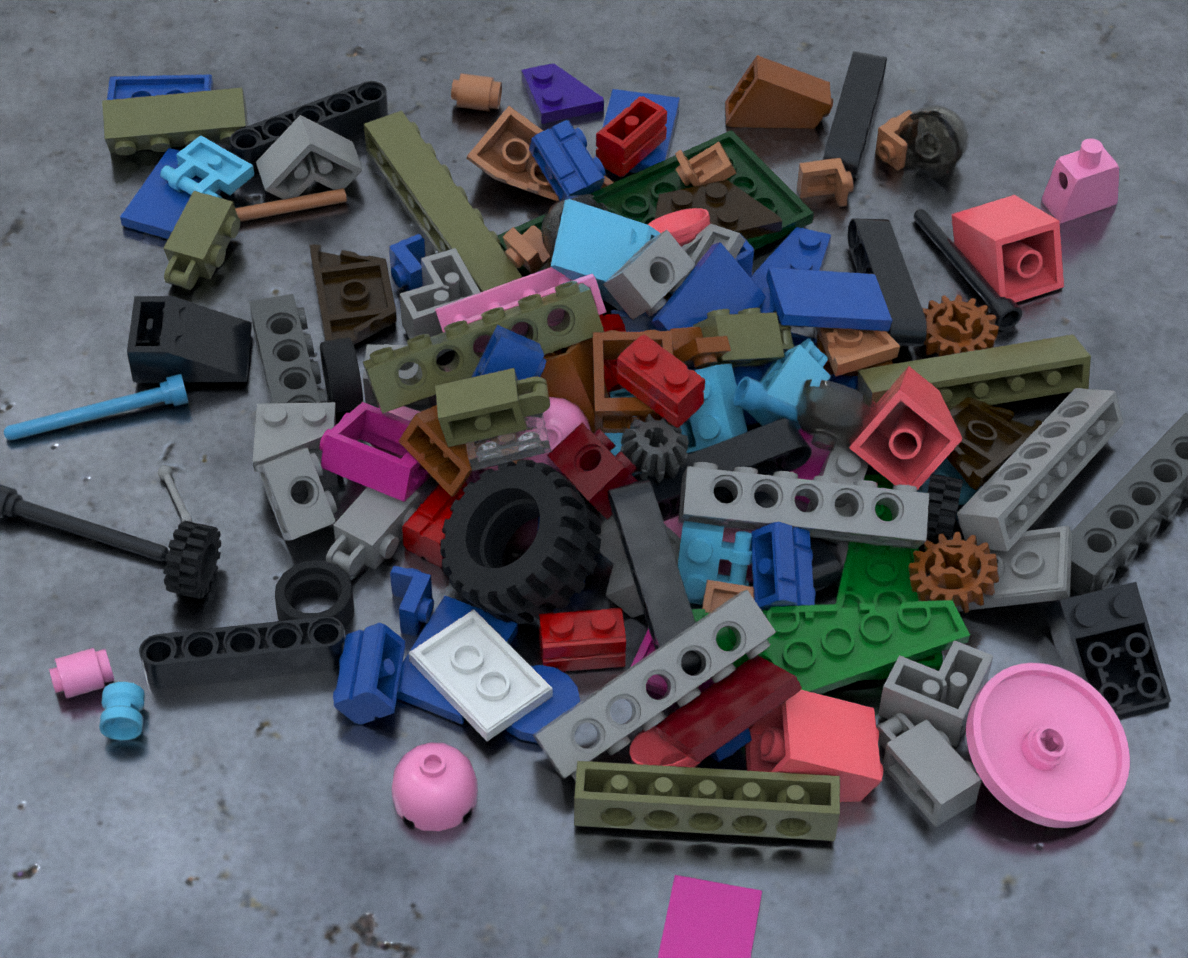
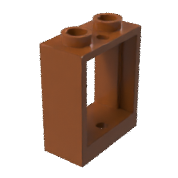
M609 330L606 332H593L595 432L600 428L603 433H624L625 429H630L634 419L645 422V418L649 413L656 421H660L663 418L637 397L605 398L603 360L617 359L627 347L643 334L673 355L672 331L619 332Z

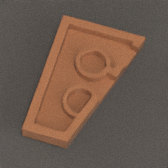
M816 327L835 377L891 360L898 356L900 345L887 331Z

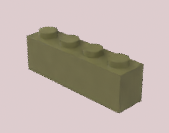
M243 88L102 101L105 141L110 153L118 155H131L141 150L165 152L168 148L187 146L200 135L213 143L230 145L231 135L235 131L248 126Z

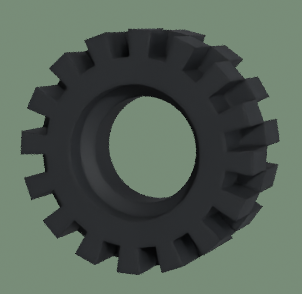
M931 474L927 492L929 493L926 540L934 545L939 543V534H943L947 540H951L963 483L961 479Z
M183 521L178 525V529H175L173 533L174 540H170L168 545L170 548L169 554L166 553L165 557L167 565L164 567L163 574H166L164 585H166L165 589L167 591L198 599L203 598L209 592V584H213L214 572L217 573L218 565L216 564L221 555V552H218V549L221 547V540H219L221 534L217 527L190 521Z

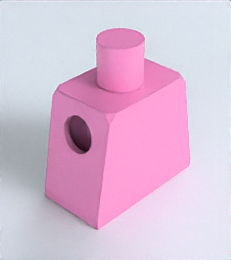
M1091 138L1085 139L1079 151L1061 156L1056 161L1041 201L1051 214L1059 220L1060 224L1114 206L1118 202L1119 166L1100 141Z

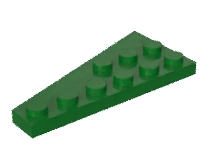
M881 474L865 475L864 480L878 483L877 488L893 489V486H895ZM875 505V512L878 518L883 521H892V513L888 507ZM849 542L836 601L837 608L858 607L859 603H875V607L900 606L902 602L918 601L917 592H912L909 564L915 562L913 553L919 551V548L913 549ZM942 652L915 662L939 671L944 661ZM892 669L859 681L888 679Z
M953 600L902 602L900 606L876 607L875 603H859L858 607L837 608L836 604L771 606L770 610H762L776 633L767 638L770 646L758 655L795 675L802 687L801 690L822 694L893 669L899 655L916 661L950 649L954 640L963 644L968 643L970 634ZM691 609L695 623L710 613H705V609ZM727 627L721 628L716 635L717 645L720 649L727 652L733 649L736 644L734 632ZM744 654L732 664L737 668L749 660V658Z

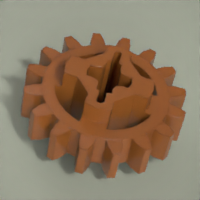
M944 295L941 297L940 304L933 300L929 301L928 309L922 308L927 322V335L924 345H927L925 353L931 355L936 352L939 356L993 348L999 327L995 325L996 316L987 315V305L976 307V299L971 298L968 302H963L961 295H957L955 301H950Z
M955 532L953 540H947L943 534H939V543L934 545L926 540L924 543L925 552L915 551L913 553L915 562L909 564L912 592H917L918 601L953 600L955 606H961L962 610L967 613L969 612V603L974 602L982 606L984 605L983 594L993 595L995 593L994 583L999 582L996 555L990 554L987 542L977 546L975 535H971L964 541L961 540L960 532Z

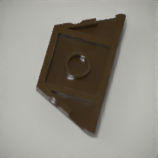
M728 180L659 194L654 218L655 220L663 215L679 210L702 208L709 212L711 224L738 232L745 239L782 231L781 217Z
M309 245L325 341L350 337L354 345L397 322L386 259L370 255L360 256L355 252L342 250L340 255L322 252L321 245Z
M967 397L949 410L962 436V441L947 456V459L970 487L977 490L991 478L1043 421L1036 419L1033 426H1029L1012 420L1014 416L1013 411L1001 407H993L983 401Z

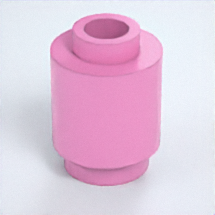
M94 648L56 658L57 667L49 669L55 693L64 691L66 699L105 688V683L114 681L106 649L95 651Z

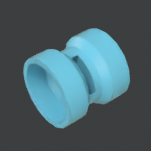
M115 682L107 685L102 692L101 703L105 711L100 716V732L114 740H130L138 737L143 728V717L139 712L143 709L145 703L144 690L140 686L129 682Z

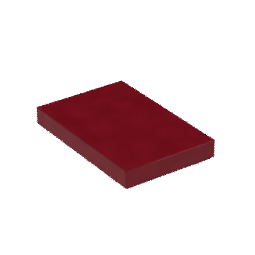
M756 655L737 667L731 674L704 690L692 701L667 716L655 727L661 738L695 761L701 762L794 696L802 687L795 675Z

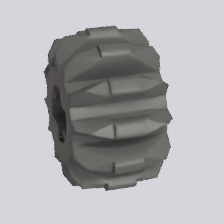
M649 413L645 418V422L634 419L630 429H625V432L622 434L620 451L636 466L637 469L633 473L640 472L641 480L647 479L648 476H654L656 481L660 483L664 479V475L674 479L675 475L678 474L679 468H683V465L686 464L689 444L688 436L681 434V427L676 428L673 425H668V421L664 418L656 421Z

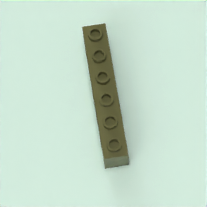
M569 281L555 287L556 292L541 297L540 294L529 295L518 301L519 306L504 311L503 307L493 308L482 313V319L467 324L465 320L457 321L444 327V333L430 337L429 334L418 335L407 341L408 346L394 351L392 347H386L372 352L369 355L371 359L363 361V365L382 414L435 395L436 385L471 378L484 353L475 352L473 344L482 335L492 336L497 325L511 331L516 323L526 322L528 330L524 337L540 343L544 355L593 337V332H604L591 289L584 283L578 284L577 281ZM554 309H563L564 318L562 322L555 326H549L547 318L550 312ZM443 349H453L455 356L451 363L443 366L436 364V357ZM407 362L418 364L417 373L409 379L399 377V370L403 364Z
M577 761L574 826L835 841L840 815V776Z

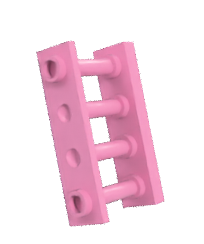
M550 267L436 308L435 312L444 333V327L451 323L462 320L467 321V324L482 319L481 314L490 309L503 307L504 311L519 306L518 301L526 296L540 294L541 297L556 292L555 287L569 281H577L578 284L584 283L591 289L599 315L606 313V309L593 274L571 280ZM559 308L551 311L547 318L548 325L555 326L560 324L564 318V310ZM518 322L512 327L511 331L524 336L527 333L528 324L526 322ZM482 335L478 337L473 344V350L475 352H484L491 336Z

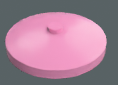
M1018 664L997 673L980 689L971 703L966 723V739L972 763L982 782L994 797L1018 816L1047 827H1077L1091 822L1102 815L1122 794L1130 769L1129 747L1124 729L1107 700L1081 677L1063 668L1049 664Z

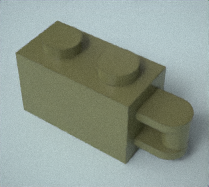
M193 191L163 248L169 262L164 274L165 283L191 290L199 276L211 279L216 268H219L224 262L226 248L231 238L234 239L240 229V218H238L233 201Z
M760 308L744 309L739 311L738 314H730L729 309L714 310L707 313V319L693 325V327L701 328L703 338L728 337L731 351L717 358L718 363L716 365L731 363L732 368L764 366L784 358V352L795 347L792 341L791 326L778 323L777 312L761 313Z
M514 368L435 386L438 420L448 447L527 430L526 417L543 413L550 407L547 381L537 376L518 380Z

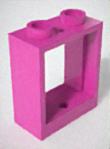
M362 402L353 411L346 413L341 421L332 429H327L321 438L319 449L322 451V469L403 502L431 477L421 464L398 442L411 421L389 412L382 414L379 408ZM361 439L363 441H366L368 443H371L373 445H376L378 447H381L403 457L400 459L396 456H393L391 454H388L386 452H383L381 450L358 442V440Z

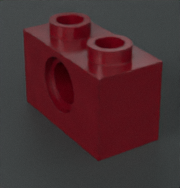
M582 422L547 456L581 494L608 520L613 513L607 491L637 482V479L632 475L637 468L621 451L615 456L610 452L616 445L600 428L593 434Z

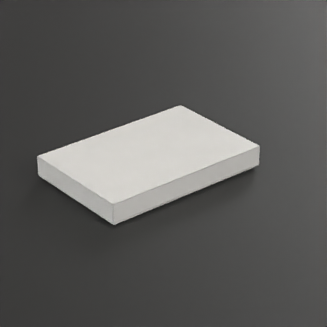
M472 610L409 652V661L486 741L492 739L553 696V688L475 610Z

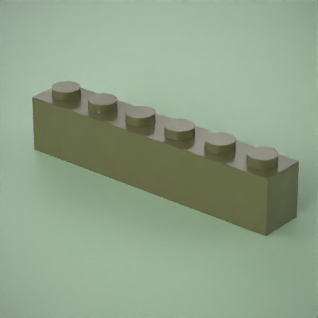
M1072 334L858 370V404L865 415H867L908 366L940 391L949 410L967 397L983 401L988 405H995L1072 392L1075 388L1089 389L1091 356Z

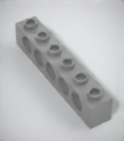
M1075 388L957 512L959 526L962 529L965 541L971 535H975L977 546L987 542L990 550L1008 552L1124 424L1116 391Z
M697 462L693 464V467L687 466L682 475L678 523L690 521L724 526V528L754 531L773 522H782L792 525V528L799 527L809 530L810 537L913 549H918L926 542L929 493L917 492V487L895 485L893 489L877 488L878 483L868 480H857L853 482V485L838 483L837 478L831 476H815L813 480L798 479V474L788 471L774 472L773 476L758 474L757 469L751 467H735L733 471L717 470L718 466L716 464L708 462ZM725 487L730 490L733 495V502H719L714 496V488ZM758 491L768 493L773 500V506L770 508L759 506L754 499V493ZM795 497H807L813 505L812 512L800 511L795 505ZM843 500L849 503L852 508V516H841L835 509V501ZM875 505L888 507L892 513V521H883L878 518L875 512Z
M741 591L532 735L560 777L565 779L571 774L574 780H576L577 761L593 762L592 759L605 750L610 756L618 752L631 742L627 735L638 727L642 726L644 731L651 729L666 718L663 710L675 702L682 707L700 695L701 692L698 686L709 678H712L714 683H717L736 670L732 663L746 654L751 659L770 646L767 638L775 634L776 631L749 591ZM723 627L731 629L736 636V644L728 652L720 649L716 642V635ZM688 651L697 653L702 662L701 669L693 676L685 673L681 667V659ZM653 675L661 676L667 684L665 695L658 700L651 698L646 691V683ZM618 699L628 701L632 707L630 719L623 724L615 722L610 713L612 704ZM584 723L593 725L597 731L596 742L589 748L580 747L575 740L576 729Z

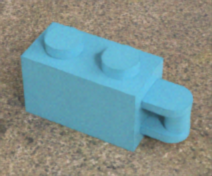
M806 339L801 344L784 352L785 357L774 361L760 381L763 384V388L767 389L769 395L807 412L822 399L825 394L823 387L831 377L823 368L828 357L814 345L811 339ZM764 409L748 411L762 426L784 419ZM793 423L798 430L802 428V426Z

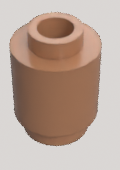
M461 73L459 80H453L451 100H457V108L490 112L491 109H499L502 96V82L494 81V77Z

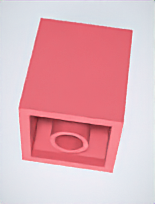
M1016 195L952 214L954 244L1000 297L1010 298L1017 303L1064 287L1060 222L1058 219Z
M908 366L861 420L849 449L894 485H911L917 487L918 490L962 441V436L940 391Z
M800 690L748 727L752 741L745 745L747 771L840 776V802H861L882 781L883 765L880 762L878 747L879 730L876 728L875 712L872 707Z

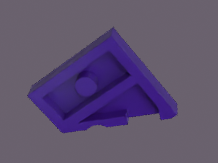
M554 63L521 70L522 82L541 124L604 111V99L602 96Z

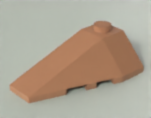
M508 106L467 155L466 159L495 180L561 202L529 151L532 138L543 130ZM604 176L602 188L614 182Z

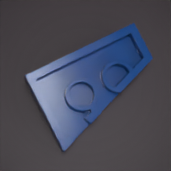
M796 227L750 278L759 288H769L766 280L769 268L821 271L830 247L831 234Z

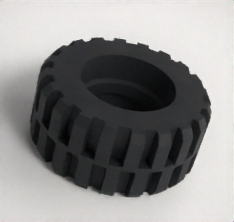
M519 460L516 464L510 461L499 464L498 470L494 471L492 468L486 470L479 475L480 480L476 483L470 482L463 489L465 494L459 501L455 499L450 508L452 515L450 519H445L442 532L445 534V539L441 540L440 553L445 557L442 559V567L445 575L449 577V583L455 591L484 612H488L495 618L507 623L510 621H515L518 624L530 623L534 621V617L539 620V614L553 613L552 610L555 608L562 610L571 603L569 598L575 592L581 593L586 586L584 583L585 578L588 574H593L597 565L594 556L595 554H600L601 539L596 535L601 533V524L599 517L596 516V508L568 479L545 463H536L533 460ZM540 517L538 532L530 548L518 560L502 567L504 550L515 531L529 520Z

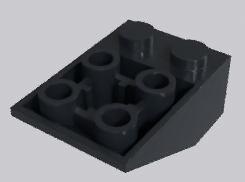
M134 296L127 347L133 383L167 381L166 377L177 374L182 375L183 382H247L252 323L174 296Z
M1136 582L1062 599L1044 608L1055 648L1066 670L1092 685L1107 700L1116 715L1171 702Z

